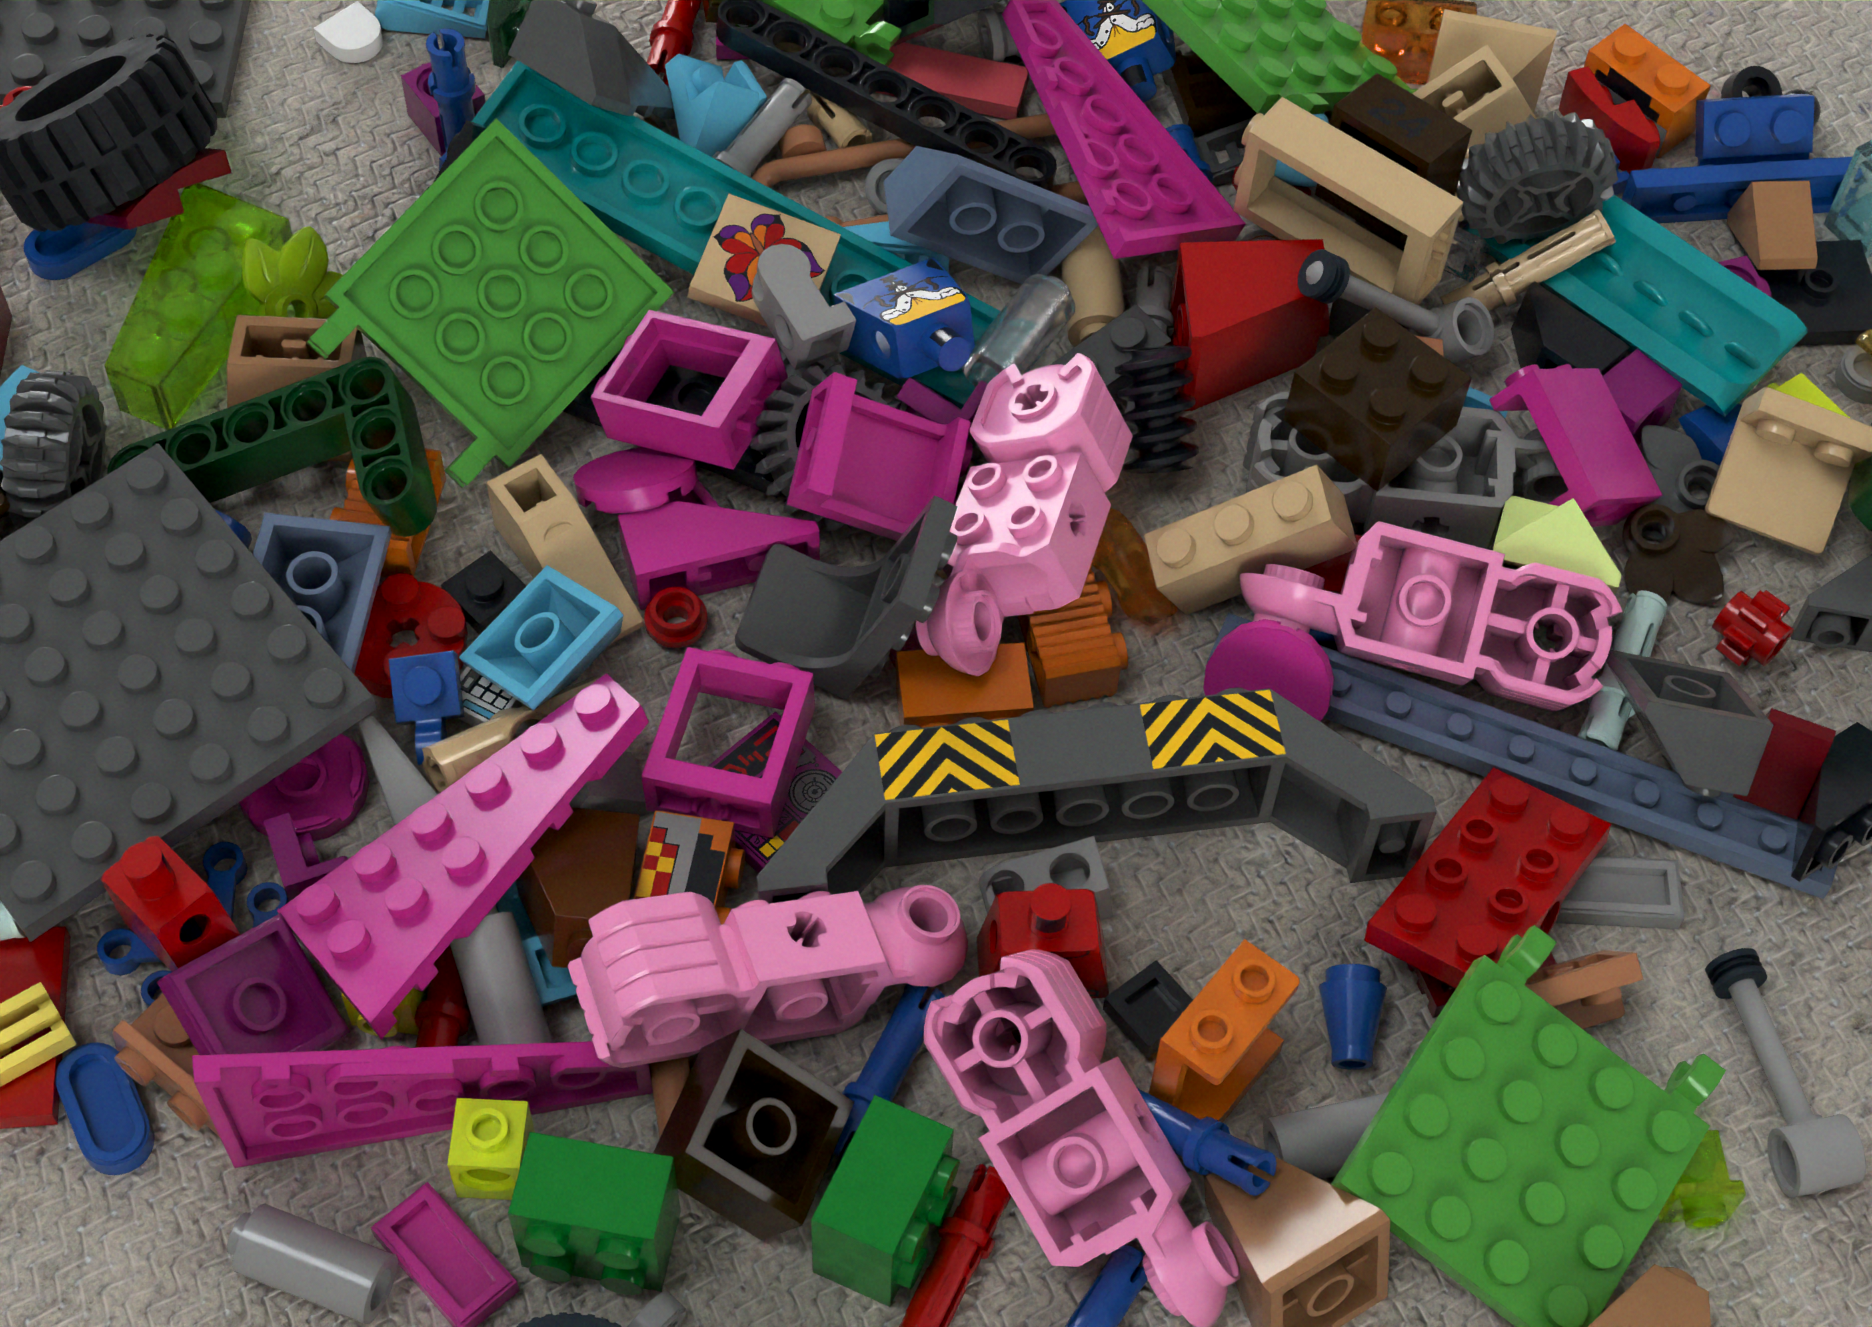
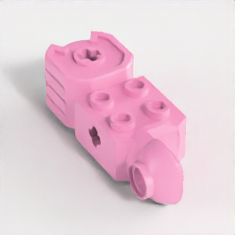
M1077 353L1066 365H1048L1021 374L1014 363L1001 371L987 384L969 429L988 463L971 466L956 502L958 508L950 529L951 533L957 535V542L950 559L943 568L948 578L939 586L940 593L928 619L924 623L916 620L917 636L923 650L931 656L939 655L950 667L959 672L980 676L990 669L996 658L999 640L1001 639L1002 623L1005 617L1033 614L1034 611L1058 609L1078 599L1081 595L1111 507V503L1105 493L1118 481L1133 437L1096 366L1090 358L1081 353Z
M1380 521L1359 539L1356 549L1352 550L1340 594L1322 590L1325 581L1322 577L1283 565L1266 564L1264 574L1242 573L1239 577L1243 597L1254 613L1252 622L1268 619L1280 621V625L1289 626L1294 630L1299 628L1308 634L1310 629L1332 634L1339 653L1461 686L1475 677L1479 685L1490 696L1550 712H1556L1579 703L1603 688L1602 684L1596 678L1593 679L1592 676L1601 669L1611 648L1612 625L1609 626L1608 620L1622 612L1616 596L1601 579L1536 562L1516 570L1502 567L1505 556L1503 553ZM1539 625L1547 628L1546 638L1555 642L1554 650L1550 648L1544 651L1536 644L1533 632L1539 629Z
M932 885L900 887L879 895L873 902L869 903L863 902L858 891L833 895L827 891H816L798 900L770 904L765 900H753L735 909H731L723 925L720 923L713 903L708 898L693 892H683L621 901L594 915L588 921L593 937L585 945L581 957L570 961L567 967L573 984L577 987L576 993L581 1008L585 1011L584 1017L589 1032L593 1036L592 1041L598 1058L609 1065L625 1068L689 1057L700 1052L702 1047L739 1029H743L766 1045L842 1033L863 1018L870 1005L876 1002L885 986L906 983L912 986L934 987L952 980L964 966L968 940L957 903L947 892Z
M1026 950L1002 957L1000 971L975 978L959 988L953 995L931 1001L924 1024V1044L960 1106L975 1115L981 1116L989 1132L978 1139L1051 1265L1080 1267L1105 1252L1108 1255L1137 1238L1146 1253L1142 1261L1147 1280L1164 1307L1174 1316L1179 1317L1183 1315L1195 1327H1212L1223 1310L1228 1286L1240 1279V1269L1237 1260L1223 1235L1212 1223L1205 1221L1194 1228L1180 1204L1192 1180L1119 1057L1117 1056L1107 1062L1100 1063L1105 1049L1106 1022L1070 962L1047 951ZM1016 1028L1019 1029L1021 1035L1020 1043L1015 1040L1012 1031Z

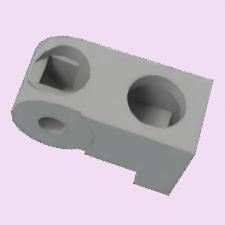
M778 244L768 247L760 255L751 294L770 331L794 370L848 350L856 319L845 301L829 307L810 277L811 264L808 257L800 249L792 245Z
M1094 836L1000 863L985 871L979 878V887L987 914L996 895L1002 892L1034 891L1035 888L1042 884L1055 883L1065 889H1089L1094 891L1100 920L1113 917L1110 886Z

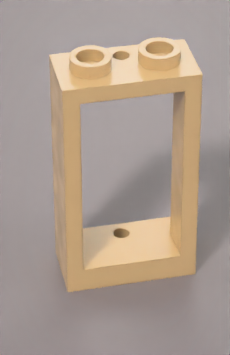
M1283 97L1265 115L1258 113L1251 119L1241 140V143L1246 147L1243 161L1234 177V184L1238 186L1233 211L1281 240L1323 239L1326 251L1340 256L1348 262L1350 275L1419 305L1441 280L1463 201ZM1277 160L1407 235L1404 251L1274 176Z

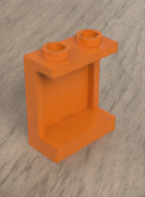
M1244 939L1160 1039L1149 1094L1192 1114L1200 1120L1205 1117H1212L1223 1123L1281 1052L1284 1039L1268 1029L1267 1026L1297 991L1300 983L1299 977Z

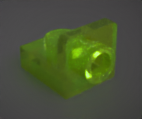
M1708 1130L1660 1211V1223L1685 1222L1687 1228L1695 1230L1714 1228L1726 1223L1746 1197L1743 1181L1729 1179L1718 1130Z

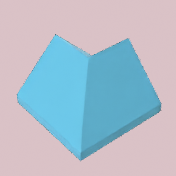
M546 565L459 658L466 666L534 711L577 680L621 633L624 615L613 604Z

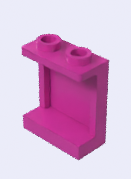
M1536 364L1529 365L1509 375L1504 381L1506 388L1489 399L1494 411L1529 410L1568 488L1567 492L1548 504L1560 506L1574 498L1591 527L1616 525L1626 519L1634 510L1648 505L1663 496L1599 368L1572 369L1570 364H1565L1554 369H1540Z
M833 372L812 390L786 505L898 541L934 495L956 505L958 499L955 496L958 481L966 472L972 456L973 446L971 442L967 441L971 422L957 417L949 424H940L854 394L857 379Z

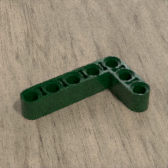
M371 356L354 360L129 444L112 457L107 467V474L159 443L209 503L351 451L359 490L364 500L385 526H390L393 534L403 537L416 535L424 531L433 522L437 513L436 496L415 404L388 363L381 358Z

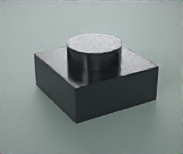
M491 550L441 584V588L447 591L459 603L465 621L479 635L526 587Z
M1156 960L1106 996L1103 1010L1147 1059L1158 1051L1160 1039L1193 999Z

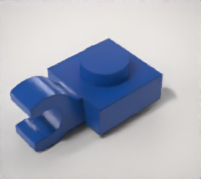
M453 650L388 659L395 722L400 726L416 725L415 750L418 765H423L424 761L422 748L448 738L445 720L465 717L458 655Z

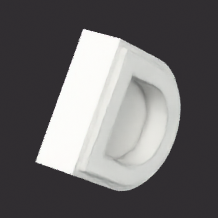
M358 1L313 28L316 42L333 57L346 63L367 61L376 56L383 45V37L378 19Z

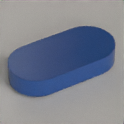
M85 222L77 226L68 225L63 230L58 231L48 229L42 232L34 229L25 239L24 253L29 267L35 275L47 280H61L75 275L126 246L135 237L137 227L129 230Z
M87 1043L71 1050L61 1060L56 1071V1087L78 1145L89 1165L96 1171L106 1175L126 1174L141 1166L151 1154L155 1140L153 1127L134 1080L114 1059L119 1051L108 1044Z

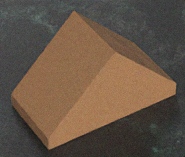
M1810 181L1751 182L1728 212L1727 224L1758 270L1816 269L1818 256Z

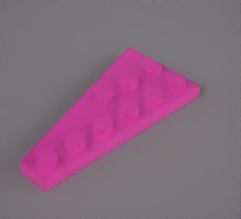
M1009 0L1002 16L1113 258L1119 259L1178 250L1180 242L1235 241L1246 223L1233 211L1234 209L1057 0Z
M606 673L277 910L284 917L292 933L381 1040L397 1022L392 1012L412 988L423 991L439 971L435 967L434 962L454 939L469 937L535 857L531 848L548 827L559 830L571 816L573 810L569 803L586 782L601 780L646 727L649 721L641 704Z
M593 1041L416 1048L390 1046L382 1049L192 1055L194 1083L234 1168L451 1130L457 1098L528 1101L531 1115L653 1093L649 1064L619 1068L604 1063L598 1058Z

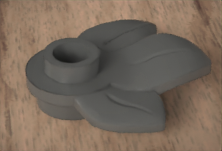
M1644 426L1641 430L1643 456L1663 495L1648 505H1664L1677 514L1696 509L1705 510L1720 466L1714 462L1702 460L1695 442L1684 433L1663 426ZM1691 484L1703 486L1707 491L1708 497L1705 499L1693 497L1688 492V486ZM1647 530L1642 533L1644 538L1664 541L1663 535L1657 530Z

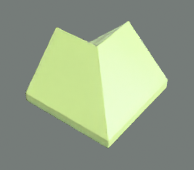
M1513 495L1505 501L1492 550L1505 554L1502 567L1516 570L1536 562L1601 579L1615 595L1622 575L1574 498L1560 506Z

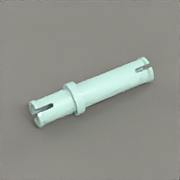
M1641 590L1637 592V595L1634 593L1630 594L1626 602L1619 629H1617L1610 650L1650 657L1657 633L1668 610L1665 600L1658 594L1650 591ZM1606 662L1602 675L1597 679L1603 688L1587 698L1590 704L1589 711L1577 737L1617 751L1625 723L1628 718L1635 715V712Z

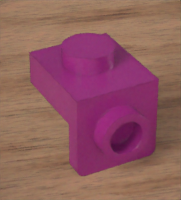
M913 377L907 379L896 398L908 405L905 412L940 424H949L957 417L969 420L971 427L988 383L981 380L962 409Z

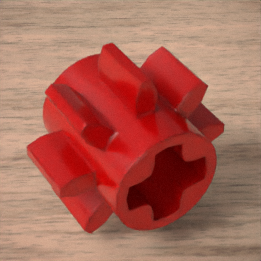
M1767 590L1764 592L1758 591L1754 598H1751L1743 591L1738 592L1721 610L1712 625L1714 630L1724 636L1715 649L1738 667L1742 664L1744 666L1748 665L1752 658L1762 666H1766L1781 651L1794 631L1792 627L1782 621L1790 607Z

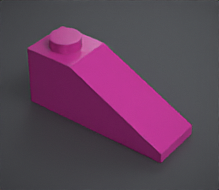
M682 501L663 504V506L618 515L621 550L640 610L646 609L652 598L659 591L668 587H684L691 590L696 596L754 583L767 552L775 544H783L820 561V531L816 521Z

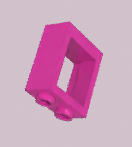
M648 310L634 333L626 338L622 351L607 373L598 380L591 399L607 438L734 470L759 430L755 423L756 417L764 410H768L765 399L774 390H781V383L788 378L776 338ZM669 365L726 378L702 416L646 403Z
M687 647L641 776L646 810L651 812L658 810L734 822L735 830L774 838L815 711L813 673L801 671L787 663L777 662L768 664L739 658L725 650L714 649L706 651ZM699 692L784 710L762 778L675 760Z

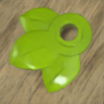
M311 226L303 227L293 234L280 252L253 238L246 241L243 249V283L247 292L260 303L259 316L289 317L287 308L291 302L295 309V318L327 319L337 309L324 298V295L343 275L327 271L329 262L327 247L321 236Z

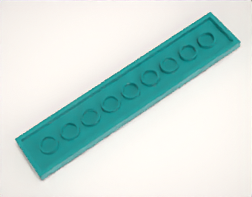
M518 60L471 121L488 127L497 118L612 232L693 275L696 272L729 193L841 234L837 250L820 290L829 307L835 305L834 294L913 265L634 115L626 116L588 104ZM966 292L965 294L968 296L971 307L975 344L967 362L956 371H946L938 366L912 376L960 409L963 408L981 380L989 383L996 375L1015 363L1018 367L1037 333V330ZM847 351L840 353L902 387L907 379H898Z

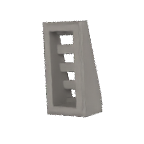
M369 715L359 722V726L395 826L412 814L418 807L437 796V794L375 717L371 718Z

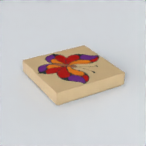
M729 193L690 283L687 298L768 327L751 294L753 280L757 273L758 259L762 252L768 247L778 244L792 245L800 249L809 259L811 264L810 277L820 291L837 250L841 234Z

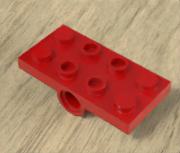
M1493 767L1369 920L1364 941L1457 988L1474 960L1486 955L1497 964L1500 955L1512 936L1518 934L1523 938L1528 928L1533 925L1549 935L1558 917L1563 900L1606 844L1612 824Z

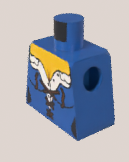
M1066 0L1059 3L1144 103L1150 100L1157 92L1153 76L1173 67L1176 62L1173 31L1142 0Z
M934 257L834 294L835 305L845 301L856 319L850 344L846 351L898 379H907L938 366L946 371H956L964 366L975 347L968 296Z

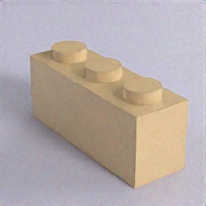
M1318 465L1144 534L1156 588L1186 615L1242 594L1239 578L1242 573L1264 574L1266 564L1283 565L1304 570L1355 550L1357 547L1344 494Z

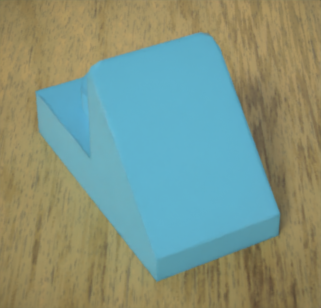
M678 54L665 64L680 141L712 157L716 151H725L753 118L759 102V93L725 82L721 66Z

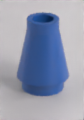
M1362 964L1331 966L1325 971V982L1319 985L1331 1046V1064L1337 1068L1350 1070L1370 1068L1373 1066V1050L1387 987L1380 983V970L1375 967Z

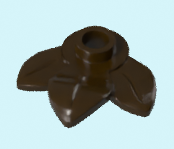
M1651 504L1634 510L1627 517L1622 531L1624 547L1630 554L1623 571L1626 589L1629 594L1634 593L1635 595L1641 590L1650 591L1658 594L1665 602L1668 601L1671 594L1680 600L1693 604H1709L1720 601L1723 597L1724 581L1714 553L1727 547L1735 539L1736 533L1723 519L1709 515L1702 509L1677 514L1664 505ZM1647 530H1657L1663 535L1664 541L1659 544L1648 543L1644 540L1642 533Z

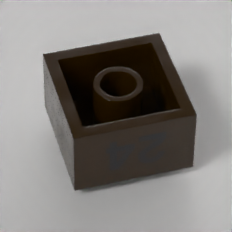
M1378 73L1334 105L1330 125L1455 196L1459 182L1458 176L1463 167L1472 129ZM1317 183L1315 195L1404 250L1407 235Z
M1375 307L1294 372L1283 420L1378 492L1457 426L1472 377Z
M739 1029L701 1048L653 1153L674 1157L677 1187L679 1190L758 1239L763 1240L803 1226L854 1105V1101L743 1029Z

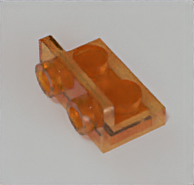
M1366 0L1360 28L1361 42L1373 54L1389 60L1397 68L1396 75L1404 83L1426 85L1444 9L1477 15V4L1475 2L1459 0Z

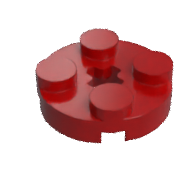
M407 573L390 575L383 581L382 585L377 587L354 675L371 694L393 699L388 659L453 650L458 655L460 672L464 663L459 656L467 649L466 642L468 637L466 621L461 606L447 591L434 584L417 581L414 576ZM404 630L414 631L415 638L418 641L411 646L408 643L402 642L396 647L391 646L394 634Z

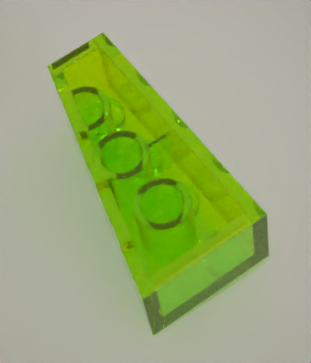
M201 183L184 187L180 196L184 213L170 218L104 365L120 411L165 430L176 426L228 359L237 315L259 316L260 303L247 292L242 278V255L246 241L253 238L280 252L293 235L288 218Z

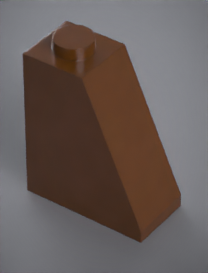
M571 807L573 813L560 829L556 830L548 827L532 846L531 851L535 858L517 878L515 883L518 896L553 967L568 968L567 966L570 961L581 957L585 945L593 937L588 922L590 918L621 901L631 900L640 814Z

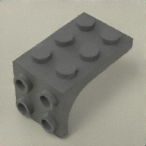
M934 495L889 552L879 561L865 566L833 565L813 559L783 544L773 545L764 558L735 635L736 646L741 651L768 664L782 662L791 664L801 671L813 673L815 686L846 700L867 675L873 678L879 675L891 648L896 651L902 649L911 633L915 620L924 623L930 616L940 593V587L932 584L936 570L941 571L945 567L957 542V535L951 533L950 529L958 506Z

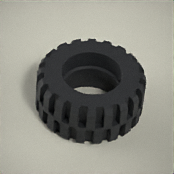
M151 33L142 34L136 39L131 37L121 40L116 45L96 50L93 54L83 59L79 58L66 65L64 69L57 73L48 75L38 81L39 83L31 89L25 90L13 98L14 101L0 109V191L21 223L37 231L45 232L48 229L58 231L63 230L68 225H80L88 222L92 217L99 214L102 216L115 210L117 206L129 200L133 201L145 194V191L157 183L161 184L173 176V172L178 168L186 166L195 158V154L199 150H203L210 143V137L215 135L217 130V111L174 41L163 35H153Z

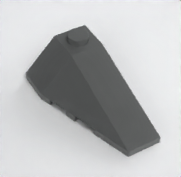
M532 0L508 54L592 106L626 116H633L634 112L643 117H650L651 114L665 119H676L669 87L614 25L594 14L597 3L592 0Z

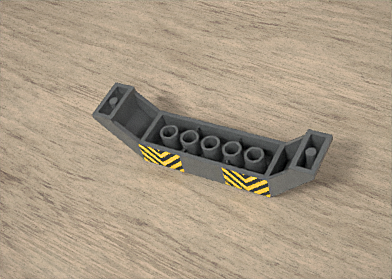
M1229 688L1220 691L1216 695L1183 698L1178 695H1166L1156 698L1151 702L1127 705L1103 702L1083 710L1057 713L1048 710H1034L1023 714L1021 717L995 720L971 717L951 725L924 728L917 725H902L891 729L889 732L874 733L757 875L758 900H765L769 904L798 900L816 891H827L831 895L858 891L860 894L880 871L886 867L1054 848L1094 836L1096 843L1268 822L1345 867L1350 883L1405 877L1420 859L1437 810L1431 795L1270 688L1251 691L1244 688Z

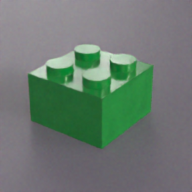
M874 1095L811 1219L813 1273L888 1307H891L900 1286L910 1290L913 1288L928 1254V1249L922 1246L931 1223L938 1227L941 1226L944 1218L948 1217L956 1198L958 1188L952 1184L956 1177L960 1160L952 1157L954 1129Z
M530 1132L508 1211L522 1267L529 1268V1271L536 1277L552 1282H568L572 1279V1276L598 1280L604 1288L624 1295H638L642 1293L643 1289L662 1292L681 1213L674 1157Z

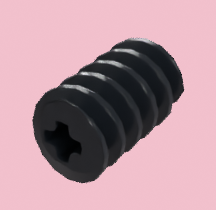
M1184 345L1122 350L1131 354V360L1116 366L1115 374L1133 378V384L1116 393L1117 398L1135 403V409L1122 414L1127 425L1137 427V433L1133 434L1129 449L1139 453L1138 458L1123 464L1122 471L1144 474L1174 472L1193 468L1182 464V462L1195 457L1199 453V447L1194 443L1180 440V438L1194 432L1197 429V422L1193 419L1179 416V413L1195 405V397L1178 392L1177 388L1192 382L1194 377L1191 371L1175 367L1176 363L1192 355V349Z

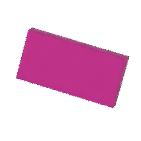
M428 1182L371 1227L377 1241L387 1252L397 1256L398 1265L453 1327H477L520 1291L518 1283Z

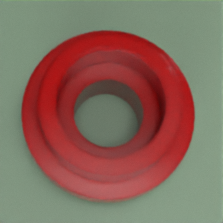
M673 586L662 589L652 598L646 607L644 621L648 635L655 642L665 647L680 648L691 645L702 637L707 628L708 616L705 604L698 596L687 588ZM676 617L683 618L686 620L684 622L676 624L667 622L668 620Z

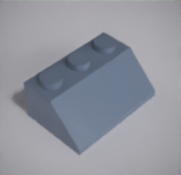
M916 146L884 180L890 236L1031 288H1035L1098 226L1091 208L1087 205L960 155Z
M265 513L254 547V557L348 668L355 673L392 535L390 526Z

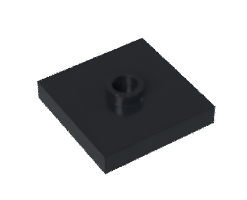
M1861 240L1816 241L1818 256L1816 269L1758 270L1748 256L1758 275L1767 281L1771 297L1794 312L1807 327L1808 333L1795 346L1872 342V274Z

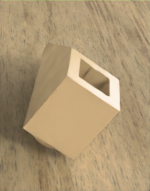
M541 454L486 482L494 526L533 579L548 565L616 606L624 616L621 633L612 643L644 626L643 618L575 498Z

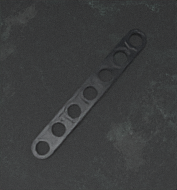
M723 0L720 3L717 14L716 36L726 47L785 78L797 81L804 88L915 146L957 154L1048 191L1052 190L1057 163L1052 153L1045 148L760 0ZM734 18H745L754 22L755 25L749 28L736 27L728 21ZM782 42L794 43L799 45L802 50L799 52H785L779 50L775 45ZM827 67H839L845 69L850 74L846 77H832L822 70ZM874 92H887L897 97V100L890 103L880 102L872 98L870 94ZM926 116L941 119L946 125L939 128H931L920 123L918 119ZM983 142L993 147L994 151L978 153L968 148L967 144ZM1031 167L1041 172L1043 177L1028 179L1019 175L1016 169Z

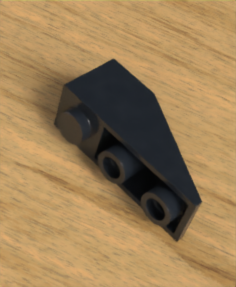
M1858 722L1834 737L1829 752L1798 816L1791 877L1799 882L1823 866L1828 869L1835 867L1848 849L1856 843L1865 846L1872 840V731Z

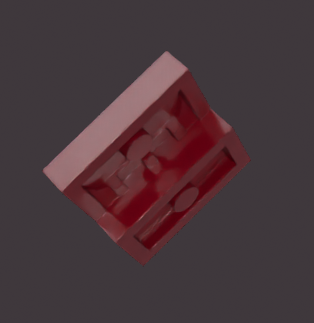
M211 148L199 150L191 162L186 166L178 168L173 172V176L161 184L157 183L146 190L145 194L133 201L129 200L105 215L101 216L99 214L92 217L86 223L130 230L184 213L178 189L232 173L226 151Z

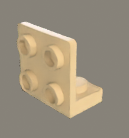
M1767 386L1743 401L1705 506L1706 513L1812 555L1822 553L1826 547L1854 465L1872 456V426Z

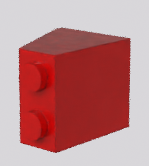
M1323 239L1180 242L1170 312L1174 320V333L1171 336L1172 344L1184 345L1192 349V355L1189 358L1175 364L1177 368L1191 371L1194 377L1192 382L1177 388L1178 392L1195 397V405L1184 411L1196 410L1298 368L1315 356L1319 337H1327L1329 308L1328 304H1323L1300 292L1298 288V274L1303 262L1312 252L1319 249L1325 250Z

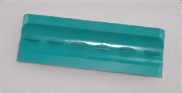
M1613 195L1608 200L1602 201L1603 210L1600 212L1608 223L1616 243L1598 252H1594L1573 266L1540 282L1539 285L1630 345L1629 351L1631 353L1636 349L1641 351L1683 384V389L1725 417L1808 333L1807 327L1794 312L1619 197ZM1469 223L1460 230L1464 238L1501 263L1518 256L1541 242L1538 238H1532L1524 244H1521L1517 239H1511L1504 244H1498L1494 237L1481 238L1478 230L1470 228Z

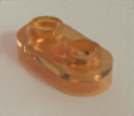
M1110 508L1091 565L1101 570L1117 592L1120 606L1128 617L1138 620L1146 626H1154L1174 615L1178 607L1156 588L1146 543L1125 515L1116 509Z

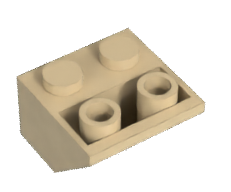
M1488 44L1412 93L1472 129L1465 158H1469V147L1485 143V133H1499L1506 129V122L1514 125L1524 122L1529 114L1536 119L1519 88ZM1462 210L1458 219L1459 222L1465 219L1463 217Z

